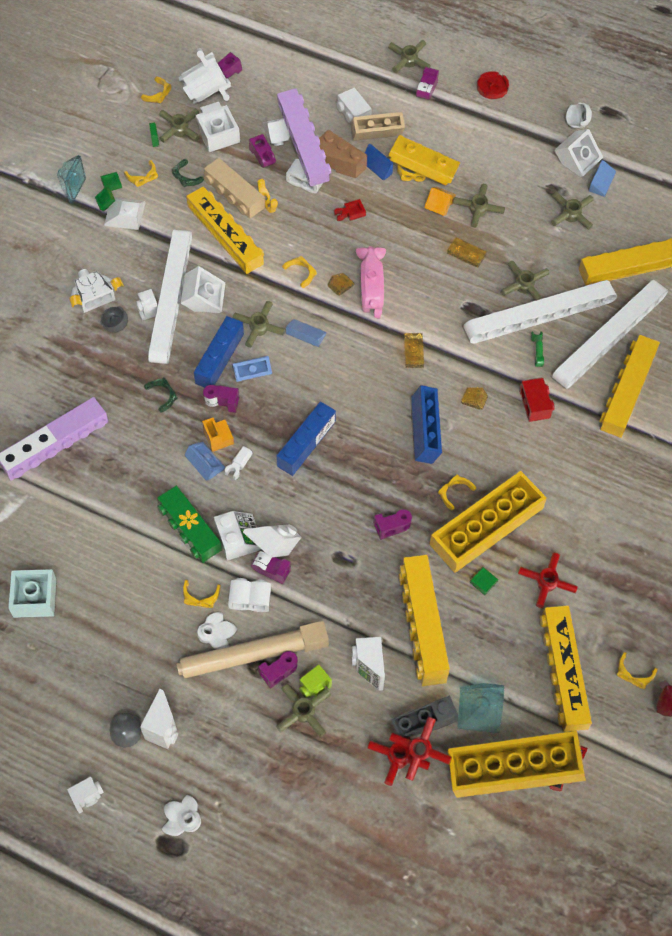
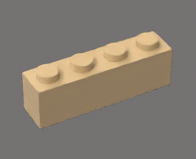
M220 158L204 168L205 182L213 186L217 193L223 195L231 205L236 206L241 214L251 219L265 208V197Z

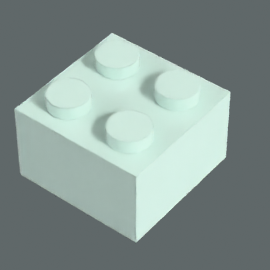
M53 570L12 571L9 610L13 618L54 616L56 577Z

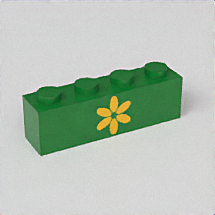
M177 485L157 497L159 512L162 516L166 515L168 517V523L173 530H178L181 541L184 544L188 543L191 547L190 552L195 559L199 558L204 563L222 551L220 540Z

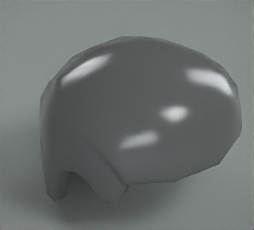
M120 306L110 307L101 315L100 323L108 332L117 333L127 326L128 315Z
M130 713L116 715L112 719L109 729L112 741L117 746L123 748L136 744L141 738L140 720L136 715Z

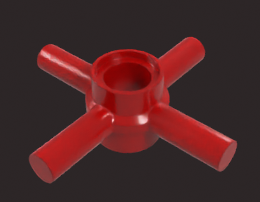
M552 553L548 568L543 569L540 573L523 567L519 569V575L537 580L540 589L536 602L538 608L544 607L548 592L553 591L556 587L576 594L578 586L559 580L556 571L560 558L558 553ZM543 578H549L552 582H546Z
M427 718L421 736L413 740L393 732L390 736L389 741L409 748L410 755L413 757L405 777L406 779L413 781L420 761L426 760L429 757L448 765L451 763L452 756L432 749L429 737L436 721L434 718ZM420 742L426 748L422 755L416 752V746Z
M371 740L368 744V749L387 755L390 768L384 783L392 786L398 769L404 768L412 761L413 757L410 755L409 748L397 743L387 747ZM401 753L404 757L398 758L394 754ZM421 760L419 768L428 770L431 762Z

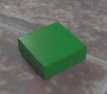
M149 123L153 147H158L159 140L156 123Z
M117 172L100 176L104 188L107 186L111 191L122 188Z
M107 186L95 196L99 209L105 211L115 202L112 191Z
M483 567L470 580V584L486 595L499 579Z

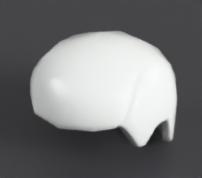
M578 102L576 105H570L566 112L567 124L574 128L587 126L592 118L590 106Z

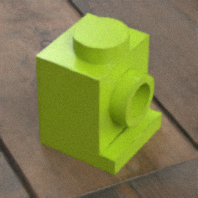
M317 665L299 679V690L305 698L317 696L325 690V686L328 689L332 687V679L320 665Z

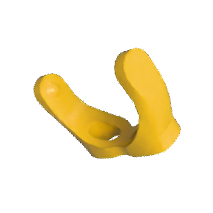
M156 76L155 81L164 86L163 92L152 96L142 94L141 99L145 102L161 103L171 91V84L167 83L163 78Z
M152 160L148 161L151 170L145 177L131 176L127 171H124L127 180L138 187L156 179L158 174Z
M397 164V172L402 181L414 179L417 182H422L426 179L421 174H413L403 170Z
M259 179L257 181L258 190L263 196L267 197L265 208L269 213H273L276 211L278 201L275 198L270 201L264 179Z
M302 256L291 259L282 266L283 269H287L292 265L307 267L309 276L300 284L302 288L309 285L314 276L317 275L316 270Z
M458 474L438 491L444 504L451 511L455 507L446 496V491L450 486L464 484L472 491L477 489L470 480L460 477Z
M185 580L183 586L184 604L213 608L214 603L219 597L221 585H217L216 592L211 597L197 600L187 592L189 580Z
M624 652L618 664L617 676L641 689H645L646 685L654 679L658 669L655 668L650 677L634 678L623 664L627 654Z

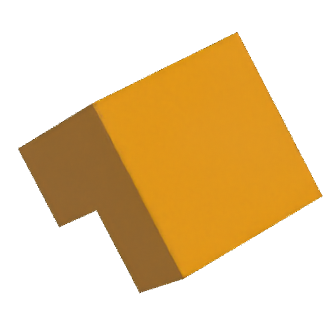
M432 187L424 208L445 216L449 206L453 204L456 194L439 187Z
M214 418L202 421L204 434L212 452L234 444V438L226 420L215 422Z

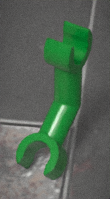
M533 331L531 332V341L536 344L535 367H543L542 331H540L539 335L534 334Z

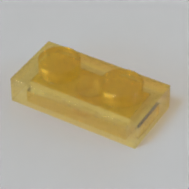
M456 237L449 246L447 254L478 268L486 257L487 251Z
M404 333L405 368H424L423 333Z

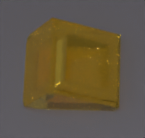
M340 273L331 276L328 287L340 296L353 287L355 283L347 275Z
M467 388L461 403L478 410H483L488 395L483 388Z

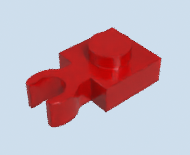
M358 199L344 203V208H336L334 215L341 214L337 216V221H342L346 217L351 221L365 217L366 210L361 200Z

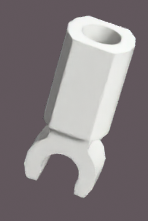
M242 446L232 460V464L225 468V475L234 471L233 478L234 480L238 479L239 471L244 468L252 456V451Z

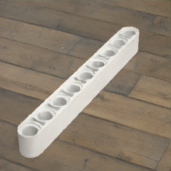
M174 229L172 233L149 348V362L169 363L192 242V231Z
M605 280L475 318L466 322L463 327L470 342L478 343L609 304L617 298V294L611 283Z
M652 280L560 365L552 378L564 388H570L667 295L668 290L657 281Z

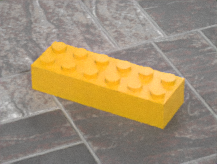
M519 471L431 535L430 546L450 569L456 573L541 511L547 498L522 471Z
M428 555L403 558V565H400L399 583L403 585L402 600L403 604H406L407 610H405L407 623L410 622L409 638L410 641H413L414 648H412L413 660H417L416 677L417 680H421L422 687L444 684L447 682L450 668Z
M577 731L448 749L449 756H452L450 763L452 790L457 798L586 781Z

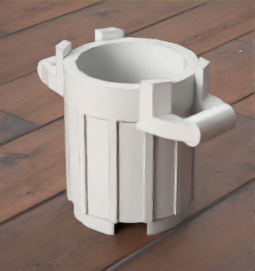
M198 48L197 56L200 57L202 62L183 72L178 77L179 81H182L184 84L183 89L190 100L193 99V104L203 101L218 91L221 92L225 101L229 100V93L226 90L232 86L215 61V55L211 52L205 56L203 50Z

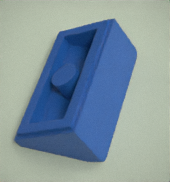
M369 144L365 151L367 167L382 180H385L393 173V162L372 144Z

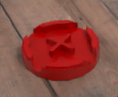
M496 71L485 72L477 80V91L488 99L502 98L509 90V80L507 77L500 75Z

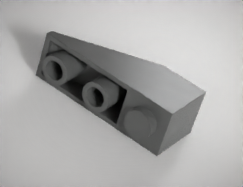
M449 695L393 718L391 721L397 734L407 738L422 734L428 717L436 719L432 729L434 731L457 722L458 713Z

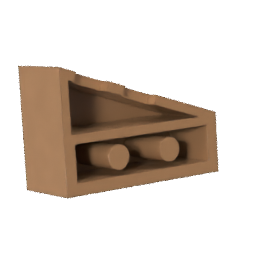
M329 129L319 137V147L321 150H324L326 156L325 162L326 164L329 163L330 168L335 169L337 173L357 178L367 169V155Z

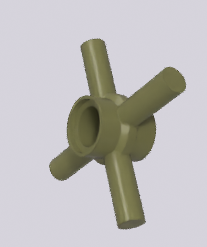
M421 40L416 46L407 45L404 48L392 42L389 44V49L401 55V60L392 68L394 73H397L404 66L410 68L416 64L424 69L425 67H431L430 64L418 58V52L426 45L425 40Z
M195 108L186 116L182 114L171 116L166 111L161 110L159 115L171 123V128L160 136V140L164 143L173 135L177 137L188 135L195 141H198L200 136L188 128V122L195 118L199 111Z
M481 184L479 194L474 195L472 200L454 197L453 204L470 207L473 215L471 227H477L479 218L484 216L486 211L504 214L505 207L488 204V199L485 196L487 184Z
M558 192L553 194L552 197L564 207L563 213L551 220L553 226L558 225L564 220L568 222L578 220L588 230L593 226L581 214L582 208L594 201L591 195L582 201L577 199L567 201Z
M510 261L508 266L517 276L516 283L501 289L502 295L505 296L518 290L523 294L530 293L535 301L543 299L534 288L536 280L549 275V270L545 268L533 274L529 270L521 271L514 261Z
M266 301L262 311L254 313L251 317L236 312L233 314V319L249 324L251 333L245 343L247 347L251 348L256 337L264 335L267 331L284 336L286 329L269 324L267 315L273 305L272 302Z
M288 684L284 685L282 691L294 704L292 708L293 714L276 726L277 729L283 732L298 720L302 723L308 722L319 737L325 735L326 731L316 720L314 714L315 707L331 696L329 690L326 688L309 700L307 698L300 699ZM301 707H306L309 709V712L301 714L298 710Z

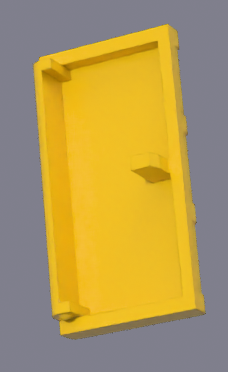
M400 134L388 155L391 157L390 161L445 186L448 183L451 184L460 165L459 161L407 139Z

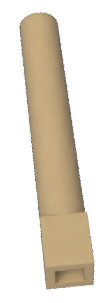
M324 621L300 626V630L180 658V663H177L179 676L183 675L184 679L280 656L286 651L296 652L305 650V652L329 647V638Z

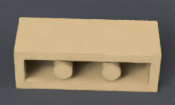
M403 112L353 117L351 122L353 141L399 136V134H403L405 129Z

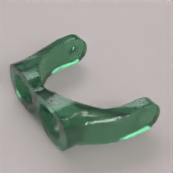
M187 159L181 160L175 167L171 168L173 176L179 179L183 187L195 186L204 181L202 176L190 179L179 173V170L188 164Z
M165 377L144 385L145 390L161 386L170 391L169 400L158 409L160 412L166 411L178 400L177 395Z

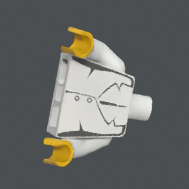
M87 269L80 270L78 272L79 278L75 280L76 286L72 288L71 296L69 297L71 306L74 307V305L80 304L85 313L114 301L113 289L117 291L118 287L124 286L121 278L111 279L101 275L98 271L89 274Z

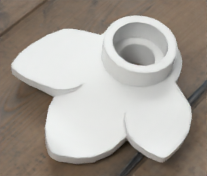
M216 612L210 614L206 618L205 623L198 627L197 636L201 642L210 643L214 649L229 647L227 639L236 633L237 628L231 622L223 621V613Z
M186 795L181 803L172 801L165 804L164 813L169 820L163 826L162 831L171 836H178L184 831H196L201 824L196 800ZM192 817V821L187 823L188 819Z

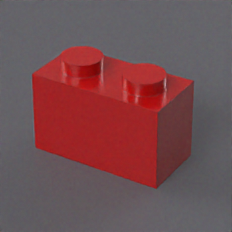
M544 378L522 381L519 392L528 421L550 419L555 406L553 400H550L549 386L545 384Z

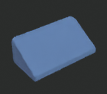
M603 160L591 182L589 192L605 197L616 171Z
M295 319L286 326L287 335L317 347L320 346L326 335L325 331Z
M269 356L232 364L236 382L272 374Z
M204 442L189 445L185 453V457L206 481L226 468Z

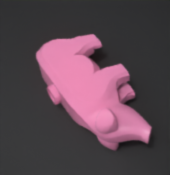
M372 246L357 248L356 254L362 260V310L364 313H370V309H374V318L380 319L384 301L383 265L380 259L385 256L386 249L381 247L374 248Z

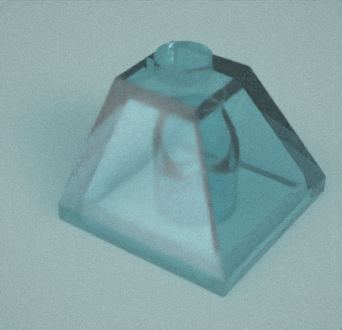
M79 155L64 162L62 168L57 173L60 186L71 204L74 203L86 180L82 159Z
M481 683L461 687L457 729L500 733L504 685Z

